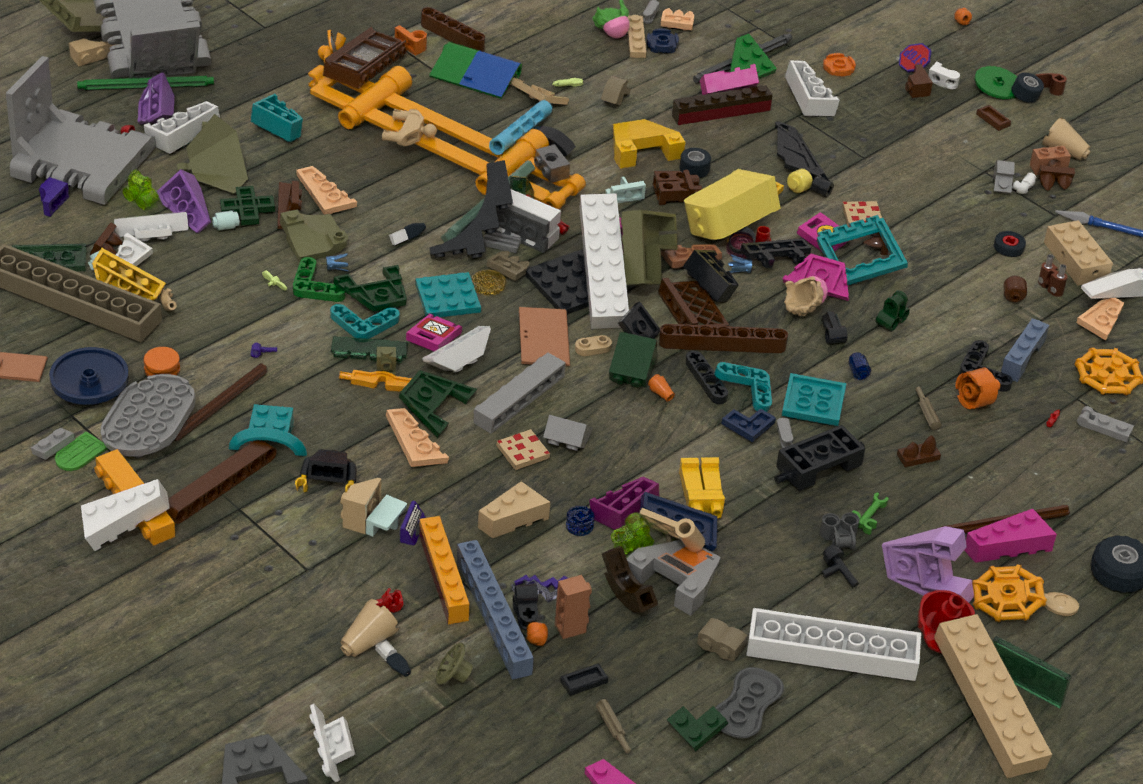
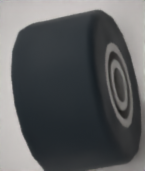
M1023 72L1018 74L1011 89L1014 96L1019 100L1033 103L1041 95L1044 84L1034 74Z
M695 147L685 149L681 153L679 166L681 172L689 170L690 175H698L699 178L709 174L711 156L706 150Z

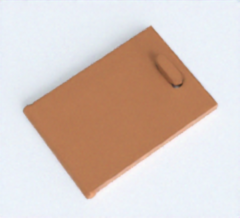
M0 352V378L40 382L48 357Z

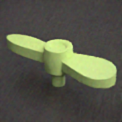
M267 270L262 272L263 277L270 281L268 286L277 285L284 291L288 289L280 282L277 276L273 277Z

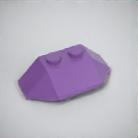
M162 72L148 80V86L143 91L139 100L138 123L140 125L156 124L158 119L164 118L166 120L173 117L174 94L165 74Z

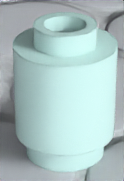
M233 211L215 213V217H212L213 227L217 228L218 231L234 229L235 226H239L238 213Z

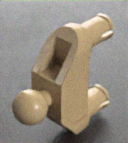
M394 109L393 120L405 121V123L398 132L384 130L382 140L397 142L401 146H409L420 141L423 133L427 137L435 136L437 128L433 124L425 126L424 117L418 110L404 111Z

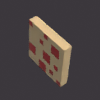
M877 201L843 202L842 204L848 228L851 222L863 219L866 223V218L875 215L882 218Z
M531 429L498 440L496 444L515 470L550 458L549 451Z

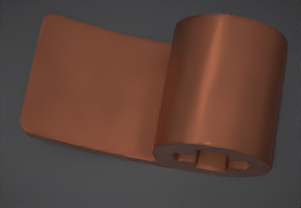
M1055 73L1035 75L1042 80L1044 88H1049L1051 94L1060 96L1064 93L1067 80L1064 75Z

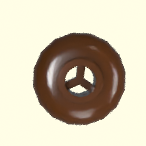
M1014 275L1004 281V297L1008 301L1020 302L1026 298L1027 282L1024 278Z

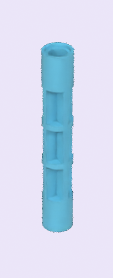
M546 100L539 101L528 112L489 142L491 152L496 155L504 153L518 139L552 113L551 104Z

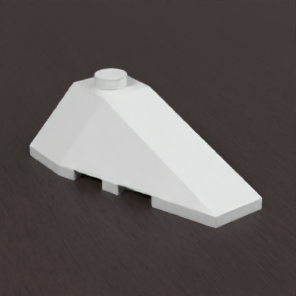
M1127 269L1113 272L1083 284L1081 289L1091 299L1143 297V269Z

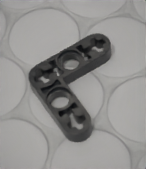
M982 340L973 342L961 363L959 374L985 367L982 364L988 354L989 344ZM987 368L995 379L1000 382V389L998 391L1007 392L1011 389L1013 381L1011 376Z

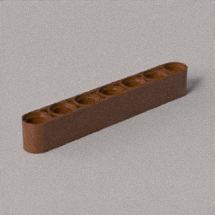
M664 324L660 328L659 345L665 349L783 353L786 351L788 332L780 328Z
M254 440L168 498L170 509L166 510V512L175 523H182L270 463L275 458L277 449L265 440Z

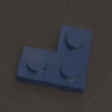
M733 409L722 418V425L753 442L775 424L776 417L759 409L748 418Z

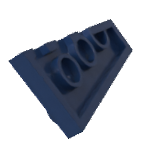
M647 492L642 494L640 511L644 508L677 522L685 518L692 520L705 539L704 547L712 552L717 547V516Z

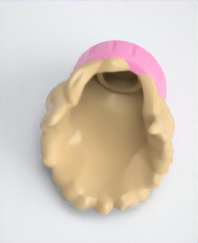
M810 276L795 283L792 281L785 283L787 295L784 303L786 310L794 315L805 316L814 312L827 298V285L819 277Z

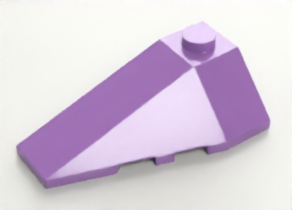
M180 169L156 192L162 204L173 213H187L188 226L199 234L211 223L201 187L193 174Z

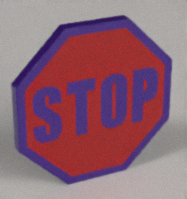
M923 43L908 45L900 53L899 66L906 72H914L916 64H921L925 68L931 61V49Z

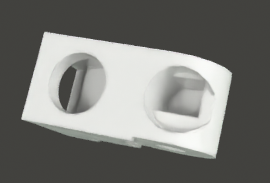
M936 62L929 69L928 76L933 84L948 89H956L958 87L960 74L957 71L946 69L939 62Z

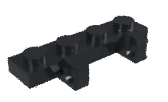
M804 238L742 243L740 250L748 259H757L761 261L762 266L768 269L773 268L775 261L773 257L788 256L789 258L792 257L795 265L802 263L806 257L804 254H810L811 247Z

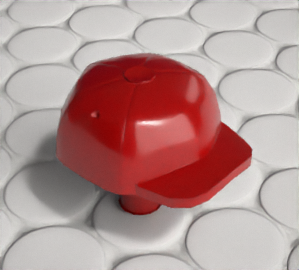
M936 590L925 594L919 605L917 624L919 630L923 633L926 645L935 652L942 653L934 639L939 623L975 615V611L970 603L955 592Z

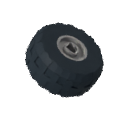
M1116 535L1103 539L1096 545L1092 555L1091 570L1094 577L1104 587L1120 593H1131L1143 588V544L1129 536Z

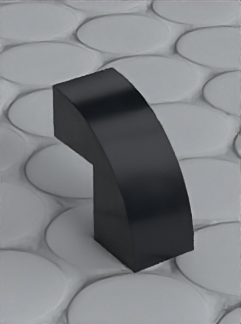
M548 126L533 128L541 131L547 137L549 145L555 144L563 156H567L576 147L570 138L555 128Z

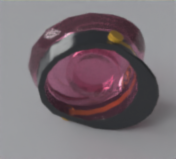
M744 227L731 234L727 240V252L730 255L732 254L743 259L747 258L740 248L742 243L755 242L756 236L754 231Z

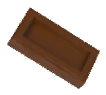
M987 105L977 109L976 115L996 130L1000 131L1011 126L1012 121L992 106Z

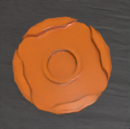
M842 53L829 54L823 61L824 70L835 76L851 75L856 67L855 60L850 56L845 57Z

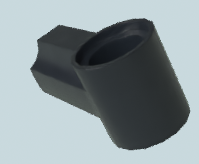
M833 311L822 315L821 321L825 329L826 343H846L848 337L847 329L841 325L838 315Z

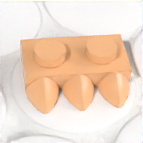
M667 8L662 13L660 26L692 30L694 14L689 11L683 15L681 10H677L673 14L672 10Z

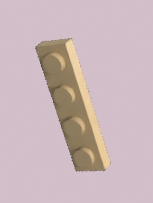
M628 16L630 27L627 34L630 57L646 58L643 16Z

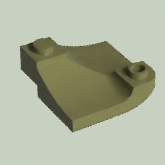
M298 210L283 212L280 215V225L287 235L286 241L299 263L305 257L320 259L335 255L348 244V235L345 230H340L331 214L306 215L299 213Z

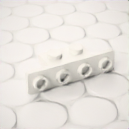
M186 212L114 219V224L117 226L115 232L120 237H124L126 233H129L140 241H148L151 237L167 239L174 231L188 230Z
M315 704L310 705L312 712L310 719L316 729L314 736L320 745L318 753L324 762L322 769L327 777L330 776L335 782H338L340 779L336 764L355 755L348 723L344 717H341L326 724L324 714Z

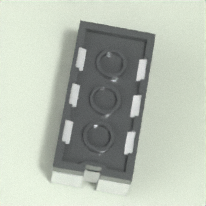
M510 189L513 204L509 205L510 208L499 210V207L496 208L499 229H496V232L522 238V244L545 253L559 239L560 227L557 224L560 222L561 210Z

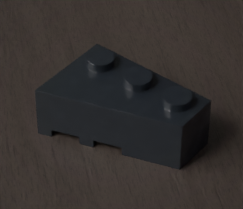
M694 250L683 265L687 270V274L696 279L699 283L698 285L710 294L712 300L715 302H727L739 284L730 271L726 272L724 270L723 261L717 260L715 257L717 255L716 251Z

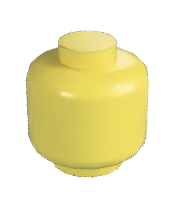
M798 169L790 173L787 178L788 187L794 193H802L808 190L813 182L810 172L805 169Z

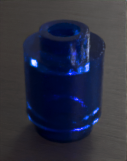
M856 352L849 357L848 364L856 379H865L871 374V367L865 355Z

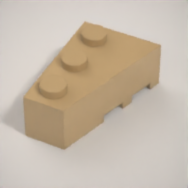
M521 481L479 510L478 528L491 538H495L515 531L516 527L522 525L527 527L532 525V522L540 519L543 521L548 520L550 501Z

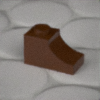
M921 64L915 65L914 73L908 76V81L905 84L906 91L909 92L912 98L926 97L931 94L933 82Z

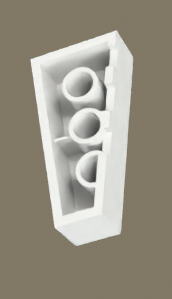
M206 101L187 108V112L174 113L172 118L166 120L164 118L158 119L157 123L153 125L150 123L145 124L144 131L145 134L155 137L157 148L170 154L191 142L201 131L202 122H208L214 114L220 117L218 106Z
M157 479L81 505L85 539L93 550L96 551L101 548L103 543L116 540L118 538L117 535L128 530L130 532L135 529L136 525L143 520L147 522L170 509L167 491Z

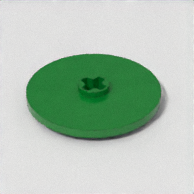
M985 66L977 70L974 80L978 88L984 93L999 99L1016 98L1011 89L1017 78L1015 74L996 66Z

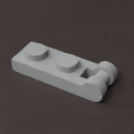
M1085 406L1077 419V423L1080 426L1124 442L1128 441L1134 425L1097 413L1089 406Z

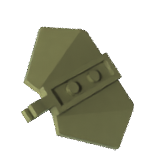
M214 114L186 147L190 163L177 164L178 171L181 169L188 173L192 172L199 183L235 195L236 187H243L248 181L237 131Z

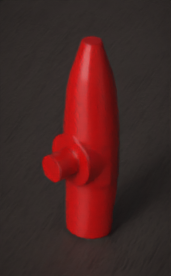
M1059 409L1050 415L1046 422L1047 427H1052L1060 415Z

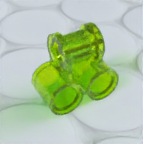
M133 170L128 176V185L122 189L124 197L130 202L135 200L138 207L143 210L159 200L158 193L152 188L151 178L144 177L138 170Z
M638 512L627 516L625 525L614 530L611 534L614 548L622 546L625 554L636 548L652 546L654 544V540L649 534L650 527Z

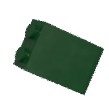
M620 332L609 369V380L617 384L627 383L636 388H646L658 356L657 340Z

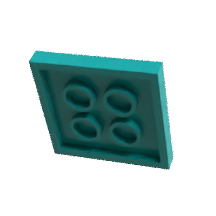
M469 272L415 278V285L426 316L432 314L434 317H448L481 313V305Z
M790 373L782 416L838 426L846 383Z

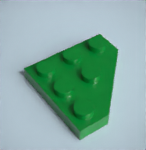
M750 34L736 39L729 72H734L735 68L740 67V70L748 69L750 65L755 64L758 79L775 73L777 68Z

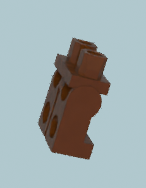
M683 170V172L654 171L652 186L659 205H666V201L684 202L687 197L703 189L702 185H699V176L690 175L689 170Z

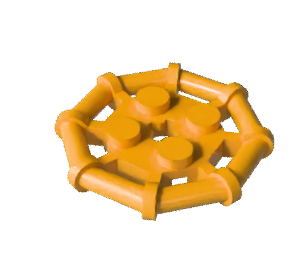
M1092 347L1089 348L1086 354L1075 361V366L1080 376L1079 381L1101 392L1102 395H1129L1135 387L1143 383L1139 361L1118 351V348L1095 349ZM1090 359L1094 361L1092 363H1087ZM1132 370L1134 375L1129 374L1128 371Z
M1019 564L1009 567L990 566L982 576L972 581L974 591L973 606L975 609H980L993 617L996 622L1001 620H1029V617L1036 610L1046 605L1047 599L1043 588L1044 580L1042 577H1037L1023 569L1022 565ZM994 578L992 583L991 581L987 582L989 579ZM1034 587L1036 594L1031 593L1030 588ZM981 590H986L988 595L982 597ZM1028 601L1033 602L1031 605L1025 608L1026 603ZM988 603H992L994 608H992L991 606H989V605H987V604H988ZM1011 609H1017V610H1018V611H1012V612H1004V610H1011Z

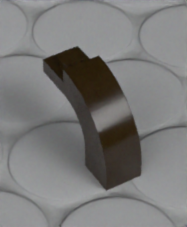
M617 546L602 553L607 572L604 573L607 582L615 596L626 608L633 612L642 613L658 605L652 585H643L634 577L622 546Z

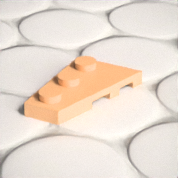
M1104 298L1080 315L1077 319V324L1107 340L1123 309L1124 302L1117 298Z

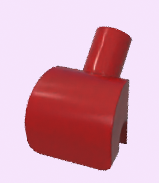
M388 588L381 598L377 599L378 603L376 605L379 607L385 606L391 613L398 612L404 604L401 590L389 593L391 589Z

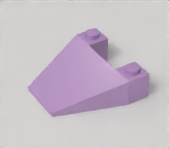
M944 526L883 543L882 549L887 578L923 596L936 590H948L961 595L969 603L974 597L972 580L953 576L951 560L956 561L967 547L964 530Z

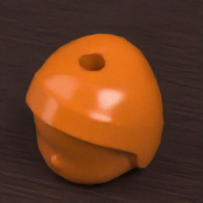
M960 8L955 12L954 18L959 24L968 25L972 19V14L966 8Z
M539 622L528 624L527 641L536 646H543L548 638L547 626Z

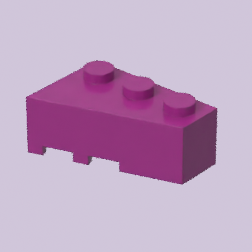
M643 476L622 485V489L612 492L610 490L606 492V496L596 499L594 497L589 499L591 519L623 533L642 517L640 515L642 494L647 492L659 496V483Z

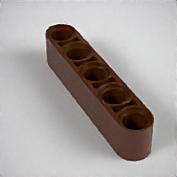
M425 7L421 10V26L452 43L482 52L485 51V35L434 8Z

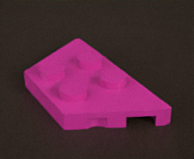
M810 254L802 263L794 267L793 272L783 277V283L787 281L795 283L810 276L819 277L827 285V295L846 301L849 300L846 268L843 262Z

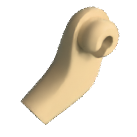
M170 288L163 289L159 294L165 311H172L177 307L176 302L171 299L173 293H171L172 290Z

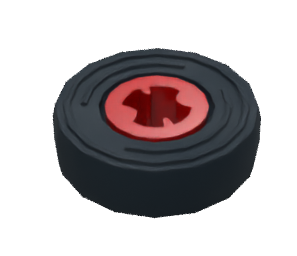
M1003 231L995 237L994 248L1004 256H1020L1025 250V238L1016 232Z

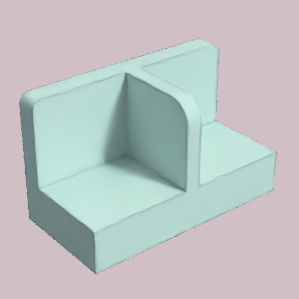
M621 177L620 185L611 186V188L605 190V193H617V203L645 199L646 184L644 181L628 183L625 177Z
M386 495L366 519V534L373 537L380 528L386 531L390 528L396 530L398 528V517L406 509L407 503Z

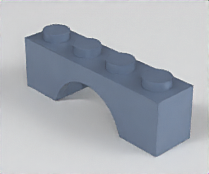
M1032 318L1004 358L1001 372L1011 376L1013 381L1018 382L1025 372L1034 350L1039 351L1045 343L1049 325Z

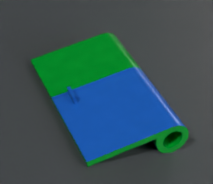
M448 42L443 46L442 53L429 76L502 99L513 77L517 79L520 77L522 64Z

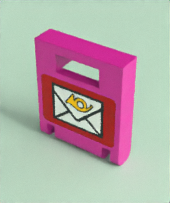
M429 314L406 332V340L436 351L459 336L462 332V326H456L455 323ZM420 334L433 338V340L423 337Z

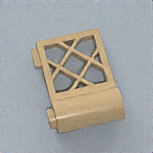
M641 509L640 515L650 528L680 539L691 552H698L704 547L705 539L692 520L685 518L677 522L647 509Z

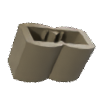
M711 618L698 633L697 644L704 650L715 652L722 659L734 661L746 647L747 635L737 628L729 627L721 620Z

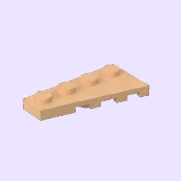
M314 166L297 170V177L324 215L357 207V201L354 198L350 199L348 194L344 190L340 191L334 182L326 180V176Z
M405 408L387 410L386 417L411 467L448 463L449 457L447 454L441 453L439 445L436 442L433 443L428 438L429 434L418 427L419 423Z

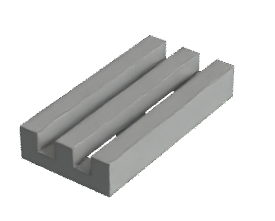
M496 232L485 234L483 240L485 247L517 253L522 238Z

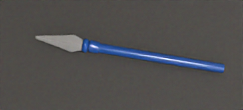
M1055 211L1073 221L1079 220L1081 224H1088L1090 226L1093 224V226H1101L1143 237V230L1105 221L1098 217L1094 218L1093 215L1089 216L1084 212Z

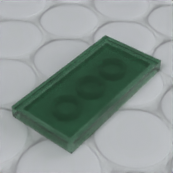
M87 244L12 245L13 248L68 269L86 271Z
M995 636L992 642L1015 685L1061 708L1064 704L1072 676Z

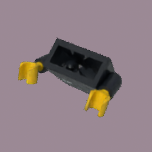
M320 449L303 461L299 474L301 477L295 480L296 490L298 491V488L303 486L304 492H307L308 484L306 479L308 478L341 483L347 482L348 484L345 486V492H347L349 487L356 483L357 466L351 459L347 458L346 452Z

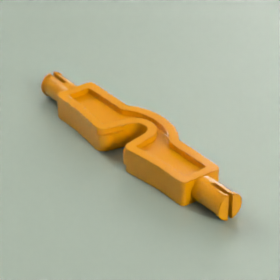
M353 370L352 373L340 371L339 379L351 380L353 385L374 389L379 382H385V389L387 391L399 392L412 379L395 376L386 371L366 372Z

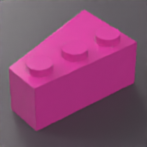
M755 64L750 65V68L740 70V67L735 68L734 72L725 73L723 70L704 74L700 79L702 95L756 87L759 83Z

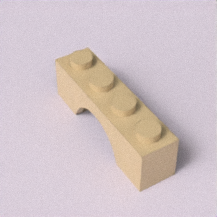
M83 38L69 43L70 57L78 66H83L107 59V55L110 52L109 48L114 45H110L108 41L95 42Z

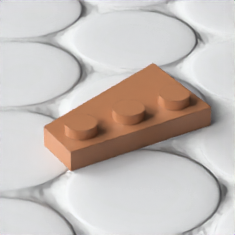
M715 244L692 245L691 248L677 245L678 250L661 251L662 257L672 269L683 267L694 250H714L717 253L715 256L717 260L722 259V252Z

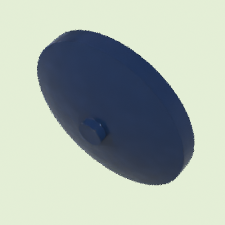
M84 347L69 351L60 356L51 366L49 377L52 390L60 398L75 404L90 405L106 402L118 396L127 386L129 373L127 363L117 353L105 348Z

